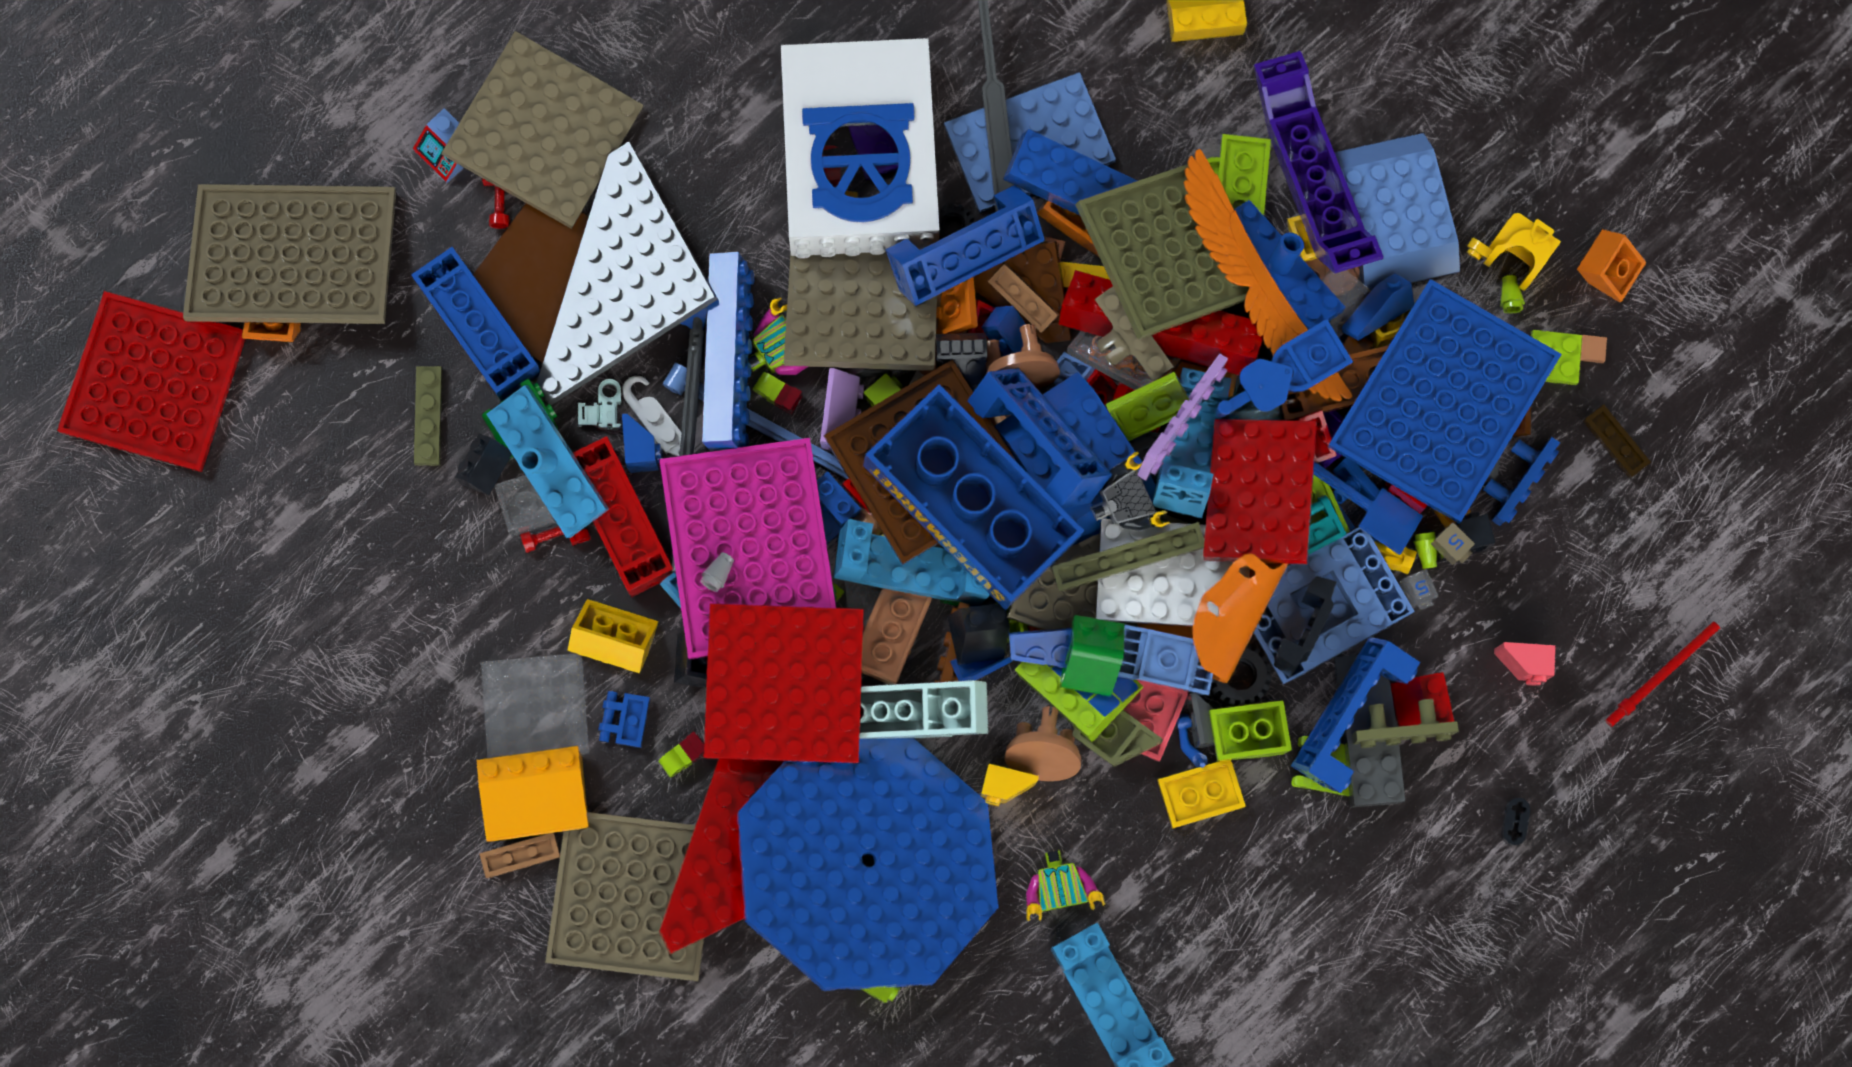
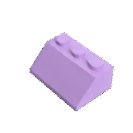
M829 368L820 439L821 449L826 452H832L824 439V435L861 414V409H857L858 399L863 400L864 385L860 384V377L835 368Z

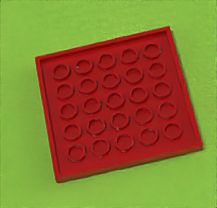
M104 291L57 431L65 435L202 472L246 340L242 338L243 329L218 322L185 321L182 312Z
M710 604L704 758L859 763L864 609Z

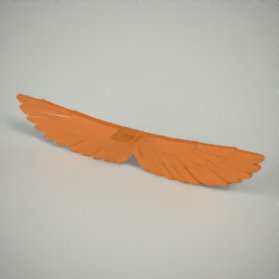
M1198 149L1195 151V158L1193 156L1189 157L1188 167L1185 169L1187 180L1183 183L1188 194L1184 198L1191 209L1188 212L1198 224L1195 229L1198 235L1204 239L1202 240L1204 246L1211 251L1209 253L1210 257L1220 263L1217 267L1222 273L1226 274L1225 278L1233 284L1249 287L1245 296V311L1249 312L1252 324L1256 323L1258 335L1260 337L1263 335V341L1267 349L1271 348L1272 355H1274L1282 345L1306 332L1308 329L1288 303L1262 262L1236 210L1233 209L1218 175L1213 171L1202 150ZM1338 372L1309 388L1313 394L1318 392L1324 399L1330 397L1334 401L1340 402L1342 400L1341 396L1348 400L1352 398V393Z

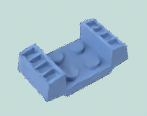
M1125 625L1124 655L1118 677L1178 688L1185 692L1199 695H1209L1213 673L1206 671L1201 666L1193 639Z

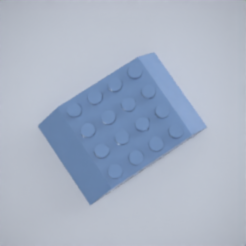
M1424 133L1334 152L1364 228L1372 236H1376L1383 254L1382 260L1359 266L1364 293L1371 292L1378 283L1393 274H1397L1413 283L1460 272L1459 242L1435 151Z

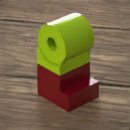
M766 372L762 373L753 387L757 394L792 415L803 397L801 390L787 385Z
M693 731L686 739L662 756L658 762L671 778L704 756V744Z

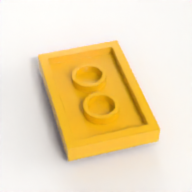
M1231 760L1205 765L1203 768L1198 767L1157 780L1172 829L1246 807Z

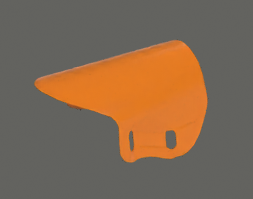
M1254 554L1244 555L1233 562L1223 577L1203 594L1193 626L1137 623L1139 628L1193 639L1201 666L1206 671L1213 673L1212 679L1228 683L1288 564L1263 563ZM1241 567H1250L1249 578H1246L1239 572ZM1209 601L1218 607L1219 616H1216L1208 609L1207 603Z

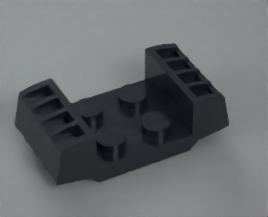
M986 332L936 334V369L953 359L969 387L974 392L986 376Z
M1316 576L1306 590L1302 603L1315 608L1307 624L1312 628L1311 630L1305 628L1298 644L1283 638L1274 661V666L1290 678L1299 664L1308 660L1334 606L1331 598L1337 581Z

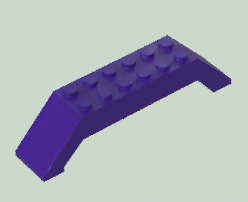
M1298 51L1254 64L1268 135L1316 258L1334 273L1382 260L1383 254L1376 236H1372L1364 228L1316 108L1309 70L1302 52Z

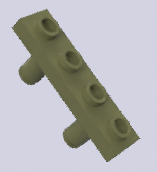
M1434 699L1418 701L1421 717L1419 725L1389 728V726H1386L1384 705L1373 704L1368 706L1371 728L1369 730L1355 731L1352 734L1353 745L1360 744L1361 748L1375 747L1376 742H1386L1387 746L1401 744V740L1411 739V743L1426 742V738L1436 737V741H1445L1452 739L1451 735L1459 732L1457 721L1445 723L1436 721Z

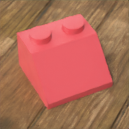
M1504 642L1494 649V654L1518 680L1526 681V685L1538 686L1554 676L1555 645Z

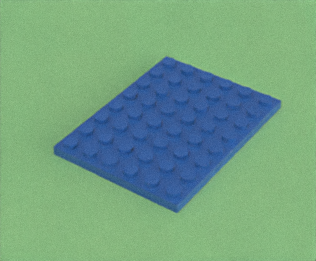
M1430 279L1328 447L1460 524L1562 354Z

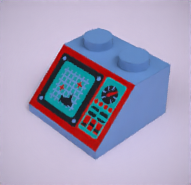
M444 108L425 126L413 150L448 183L464 167L442 155L443 149L459 125V122Z

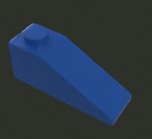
M1393 274L1378 283L1342 326V332L1356 340H1360L1410 310L1414 306L1411 282L1397 274Z

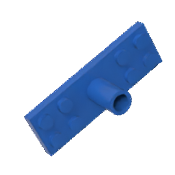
M1250 200L1234 209L1262 262L1308 330L1326 319L1328 321L1332 320L1344 311L1346 307L1300 257L1304 249V241L1299 235L1295 233L1281 235Z

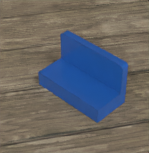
M1010 657L960 665L957 663V658L950 661L958 681L978 680L1013 662Z

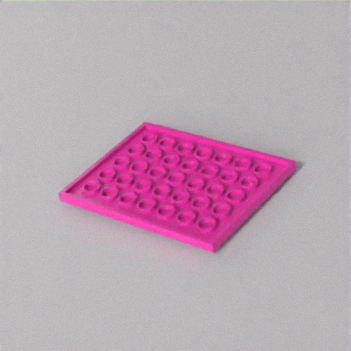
M810 438L659 459L688 659L708 657L710 604L836 608ZM723 552L730 555L734 562L724 587L720 588L718 592H714L701 583L702 573Z

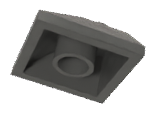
M1196 693L1190 694L1186 699V704L1192 722L1191 730L1194 747L1199 749L1215 746L1209 710L1214 709Z

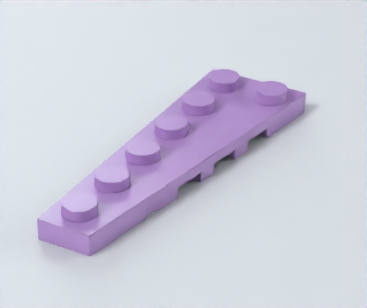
M1219 353L1191 392L1190 400L1184 401L1176 417L1174 416L1171 419L1164 433L1160 434L1147 452L1137 476L1146 481L1151 473L1157 474L1165 456H1169L1176 446V443L1173 442L1177 436L1182 437L1188 429L1189 424L1186 422L1190 417L1196 418L1202 408L1199 405L1202 399L1207 401L1215 389L1212 386L1214 382L1218 381L1220 383L1225 376L1227 369L1224 367L1228 358Z

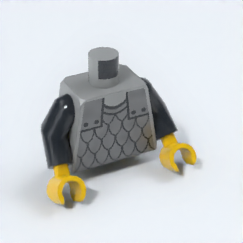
M1134 452L1127 460L1111 468V477L1105 483L1103 489L1099 491L1103 501L1091 507V511L1097 521L1110 516L1113 524L1119 523L1124 529L1138 531L1155 526L1163 527L1170 523V521L1163 523L1160 520V515L1168 512L1163 510L1156 513L1141 477L1137 476V469L1143 463L1137 464L1133 460L1139 454L1138 452Z

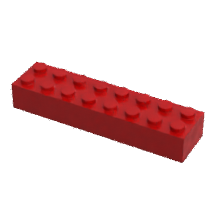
M1075 270L1062 303L1059 325L1101 337L1110 333L1113 329L1112 323L1095 299L1113 287L1111 281ZM1220 310L1152 335L1165 355L1210 367L1220 353L1228 358L1224 368L1227 369V372L1240 375L1244 367L1258 359L1263 343V335L1261 337L1258 335L1256 323L1252 324L1249 318Z

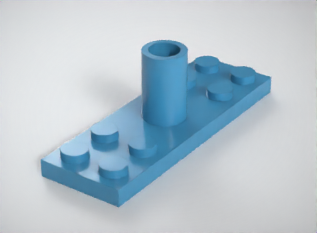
M528 385L521 387L486 414L566 538H571L609 510Z

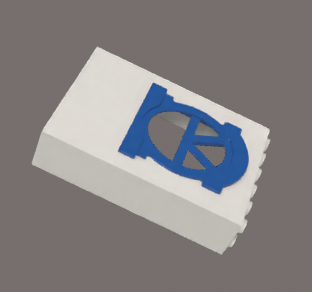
M928 38L781 45L788 225L791 256H796L797 258H808L811 255L832 257L835 254L856 256L867 252L873 255H880L886 252L885 249L905 239L912 242L919 250L939 241ZM850 125H879L890 134L898 149V153L822 157L824 146L830 135L839 127ZM899 165L896 176L890 185L886 184L874 166ZM860 166L864 168L880 191L879 194L868 198L850 197L845 195V192ZM848 167L837 187L831 185L823 168Z

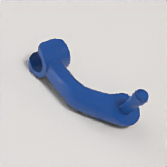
M1181 714L1176 722L1180 748L1196 767L1203 768L1208 762L1207 756L1191 745L1187 728L1192 727L1191 718L1188 714Z

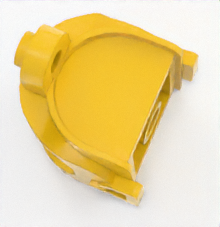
M1515 213L1506 222L1489 247L1479 240L1472 238L1467 245L1469 248L1467 253L1477 260L1483 258L1485 260L1483 264L1489 267L1500 254L1506 251L1511 252L1530 266L1528 274L1519 286L1521 290L1525 291L1561 241L1552 236L1554 230L1539 219H1536L1533 223L1522 214Z

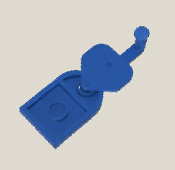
M1326 319L1282 345L1275 352L1271 361L1258 359L1244 367L1240 373V382L1245 391L1228 401H1221L1214 411L1215 416L1222 418L1249 401H1252L1258 410L1269 412L1286 401L1288 391H1305L1350 365L1353 361L1331 324Z

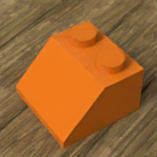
M1601 230L1577 270L1590 285L1616 301L1622 302L1645 266L1646 261L1626 235Z

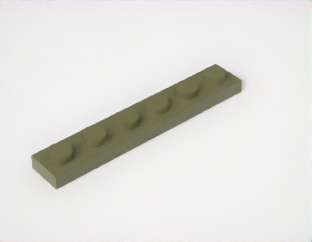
M1198 522L1052 566V571L1058 590L1061 592L1204 549V538Z

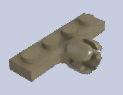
M1111 287L1095 299L1113 326L1112 331L1097 343L1101 353H1105L1113 346L1116 347L1105 356V359L1110 364L1117 365L1126 357L1134 355L1153 382L1174 368L1152 335L1137 339L1114 287Z

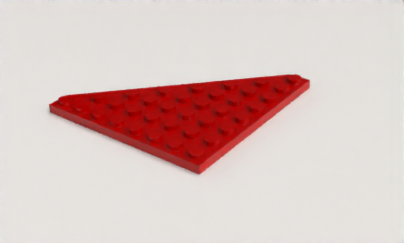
M718 759L659 929L669 954L677 952L745 919L737 813L784 761Z

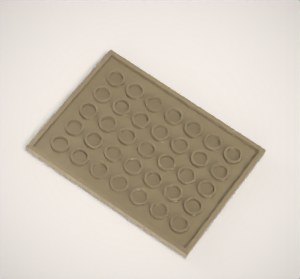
M198 184L183 312L184 320L199 322L385 324L396 200L395 187Z

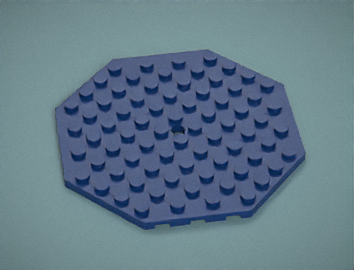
M914 738L859 739V763L784 761L737 813L745 922L823 991L848 988L850 990L870 989L871 987L889 988L907 987L908 985H933L998 909L988 803ZM872 855L875 861L874 866H864L861 861L862 856Z

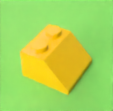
M989 764L981 797L985 799L988 805L999 807L1000 803L1005 804L1035 786L1039 776Z

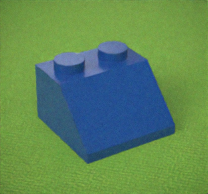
M622 414L625 464L629 472L660 471L659 459H663L661 444L656 443L654 436L628 414Z

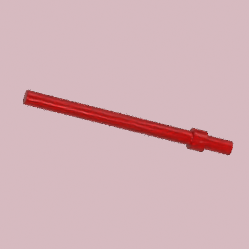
M1713 621L1630 698L1622 700L1618 704V708L1605 719V722L1610 727H1613L1625 715L1629 716L1641 700L1720 629L1719 625Z

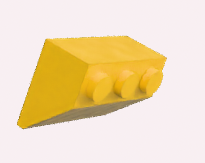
M1167 0L1172 42L1244 35L1247 21L1243 0Z
M587 599L572 626L567 651L640 673L647 659L659 621Z

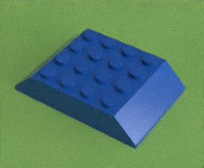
M1078 372L1043 394L1046 400L1109 471L1112 467L1127 460L1135 452L1094 389ZM1012 414L994 427L1018 464L1045 490L1061 468L1053 463L1051 456L1036 443V439L1021 426L1018 418ZM1138 455L1133 458L1137 464L1142 462ZM1150 475L1146 481L1142 479V482L1153 503L1156 485ZM1099 492L1091 503L1062 508L1084 530L1073 546L1101 533V519L1097 521L1091 511L1092 506L1103 501ZM1106 516V517H1104V518H1102V519H1111V518H1110V516Z

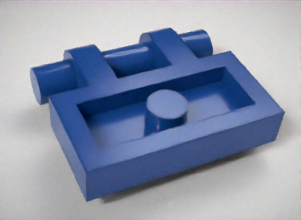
M608 691L607 699L603 701L602 708L605 709L602 723H599L598 731H600L599 741L609 743L610 733H616V744L641 748L650 697L624 693L623 703L616 702L618 693ZM614 711H621L619 725L612 724Z

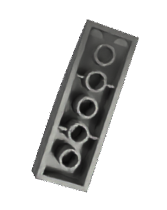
M1358 655L1334 657L1337 689ZM1380 675L1377 684L1371 687L1367 693L1365 704L1353 716V724L1342 734L1346 766L1354 771L1349 785L1350 808L1405 802L1399 744L1387 746L1386 742H1376L1375 747L1361 748L1360 744L1353 745L1352 734L1355 731L1369 730L1371 728L1369 705L1383 704L1386 726H1389V728L1397 727L1390 681Z

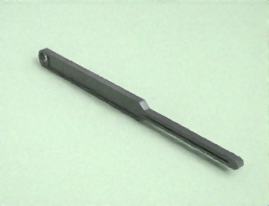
M978 0L987 81L982 87V98L993 193L995 195L1013 186V184L1003 180L1012 159L1004 85L996 77L988 0ZM995 202V210L997 212L998 208Z

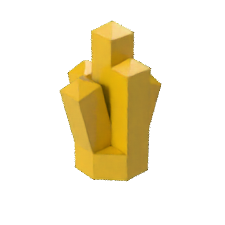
M1374 542L1390 570L1400 571L1405 574L1409 573L1417 551L1405 547L1403 552L1398 555L1383 543Z

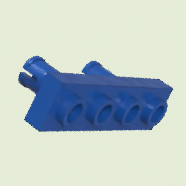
M1551 437L1541 450L1536 451L1521 439L1517 440L1510 451L1529 463L1527 465L1529 468L1513 490L1509 491L1492 478L1486 484L1483 491L1501 503V508L1491 521L1498 526H1501L1505 521L1510 523L1517 513V510L1514 509L1519 501L1524 503L1530 495L1529 486L1532 482L1537 484L1544 475L1545 471L1542 468L1545 463L1551 464L1559 453L1556 450L1560 443L1559 441Z
M1345 458L1333 470V473L1339 479L1371 501H1374L1380 491L1376 484L1361 470L1360 466L1348 458ZM1337 490L1333 492L1338 504H1342L1348 499Z

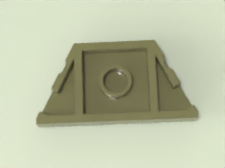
M1124 710L1116 716L1093 742L1088 740L1075 727L1072 735L1113 767L1163 742L1161 737Z

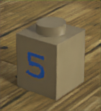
M1454 523L1450 524L1431 543L1452 565L1458 560L1463 563L1472 554L1469 549L1475 544Z

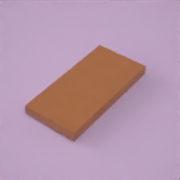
M885 588L881 589L863 631L861 673L889 685L897 684L932 597Z

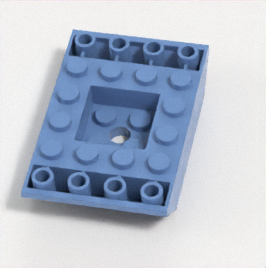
M1358 527L1338 540L1309 554L1307 564H1291L1287 566L1254 631V635L1282 684H1285L1362 643L1369 637L1389 628L1415 611L1370 534ZM1316 576L1337 581L1331 598L1334 606L1308 660L1300 663L1290 678L1274 666V661L1283 638L1298 644L1305 628L1309 630L1312 628L1307 624L1314 612V608L1302 603L1306 590Z

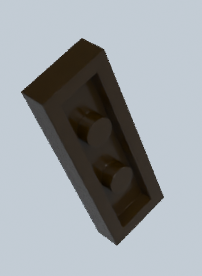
M1602 405L1583 420L1629 479L1651 463L1605 405Z

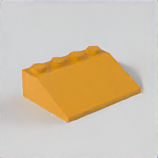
M578 746L477 760L478 784L487 842L589 828L583 760Z

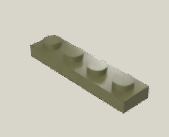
M416 366L415 466H440L443 368L441 366Z

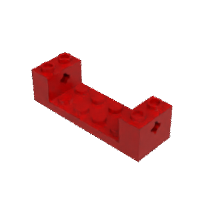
M606 436L573 452L609 510L595 519L593 523L629 595L632 598L660 584L673 573V568L608 437Z

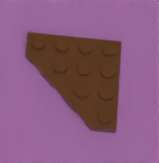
M1057 241L1037 244L974 276L975 291L997 307L1013 306L988 282L1007 263L1059 314L1061 313L1065 290ZM1019 312L1025 324H1030L1031 328L1032 324ZM1060 315L1043 333L1036 328V336L1045 343L1072 339L1071 328L1059 325Z

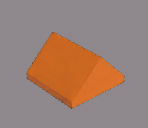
M244 322L242 338L293 342L301 331V323Z

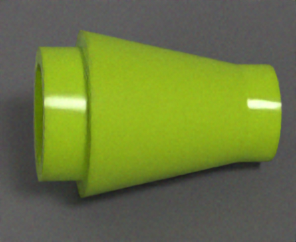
M1515 275L1504 276L1502 278L1500 307L1503 308L1504 313H1518L1523 310L1525 301L1519 288L1517 277Z
M1435 532L1415 534L1416 541L1413 542L1421 561L1422 569L1437 567V550L1431 545L1436 539Z

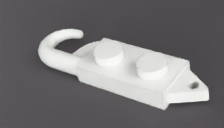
M641 376L628 378L622 387L624 399L649 433L654 436L656 442L661 444L665 454L670 453L679 456L681 431L655 398L645 397L637 400L631 392V386L634 383L641 382L648 385L649 382Z

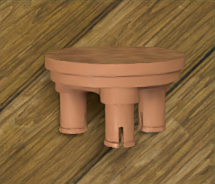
M1030 324L1020 327L1023 341L1021 352L1001 357L999 341H987V373L989 371L1019 368L1038 390L1053 383L1060 375L1059 364L1055 358L1049 353L1042 352L1041 345L1037 341L1034 324L1031 325V328Z
M1046 706L1042 709L1041 726L1038 727L1037 732H1032L1033 726L1029 723L1021 722L1017 724L1016 737L1010 741L1005 750V762L1013 770L1039 776L1038 780L1040 781L1065 780L1078 773L1081 767V756L1077 746L1074 744L1073 730L1063 729L1060 731V736L1057 735L1058 709L1052 707V713L1049 716L1050 706Z

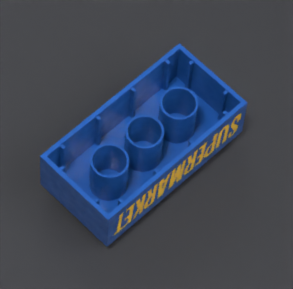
M940 384L865 455L863 466L1005 610L1041 577L1084 532L1059 504Z

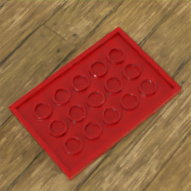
M1215 419L1210 471L1213 474L1207 506L1204 561L1235 562L1244 555L1254 554L1263 563L1307 564L1317 431L1316 421Z

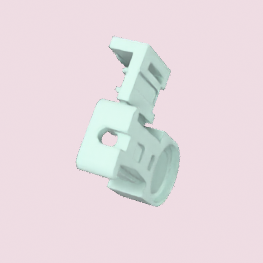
M605 379L598 388V404L602 405L594 403V406H585V403H578V427L602 423L598 424L600 430L620 429L621 424H617V405L621 404V387L616 380ZM613 385L617 390L616 395L613 397L604 396L602 393L603 387Z

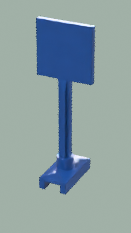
M1314 460V475L1366 511L1358 527L1400 555L1423 516L1384 488L1380 489L1374 501L1369 500Z

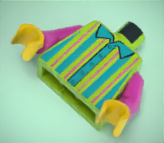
M777 298L771 301L770 309L761 318L753 334L754 339L752 342L757 352L748 357V362L751 365L752 371L765 364L771 374L797 375L809 366H784L786 319L783 314L779 316V313L787 311V304L780 309L778 302L782 298Z
M1060 850L1045 853L1048 868L1038 870V874L1031 878L1026 892V918L1028 921H1030V915L1033 913L1037 914L1039 920H1041L1042 912L1084 904L1088 901L1092 910L1095 909L1093 902L1097 900L1101 901L1103 906L1105 905L1103 894L1098 891L1093 879L1081 867L1075 866L1074 863L1063 865Z

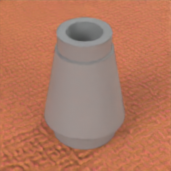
M721 552L702 573L701 583L706 588L718 592L725 585L734 559L730 555Z

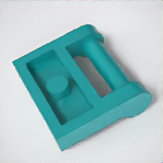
M1326 495L1319 497L1317 502L1311 504V516L1321 510L1325 512L1326 516L1310 524L1308 555L1347 535Z

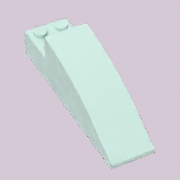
M959 681L861 687L859 739L952 737V735L988 734L986 682Z

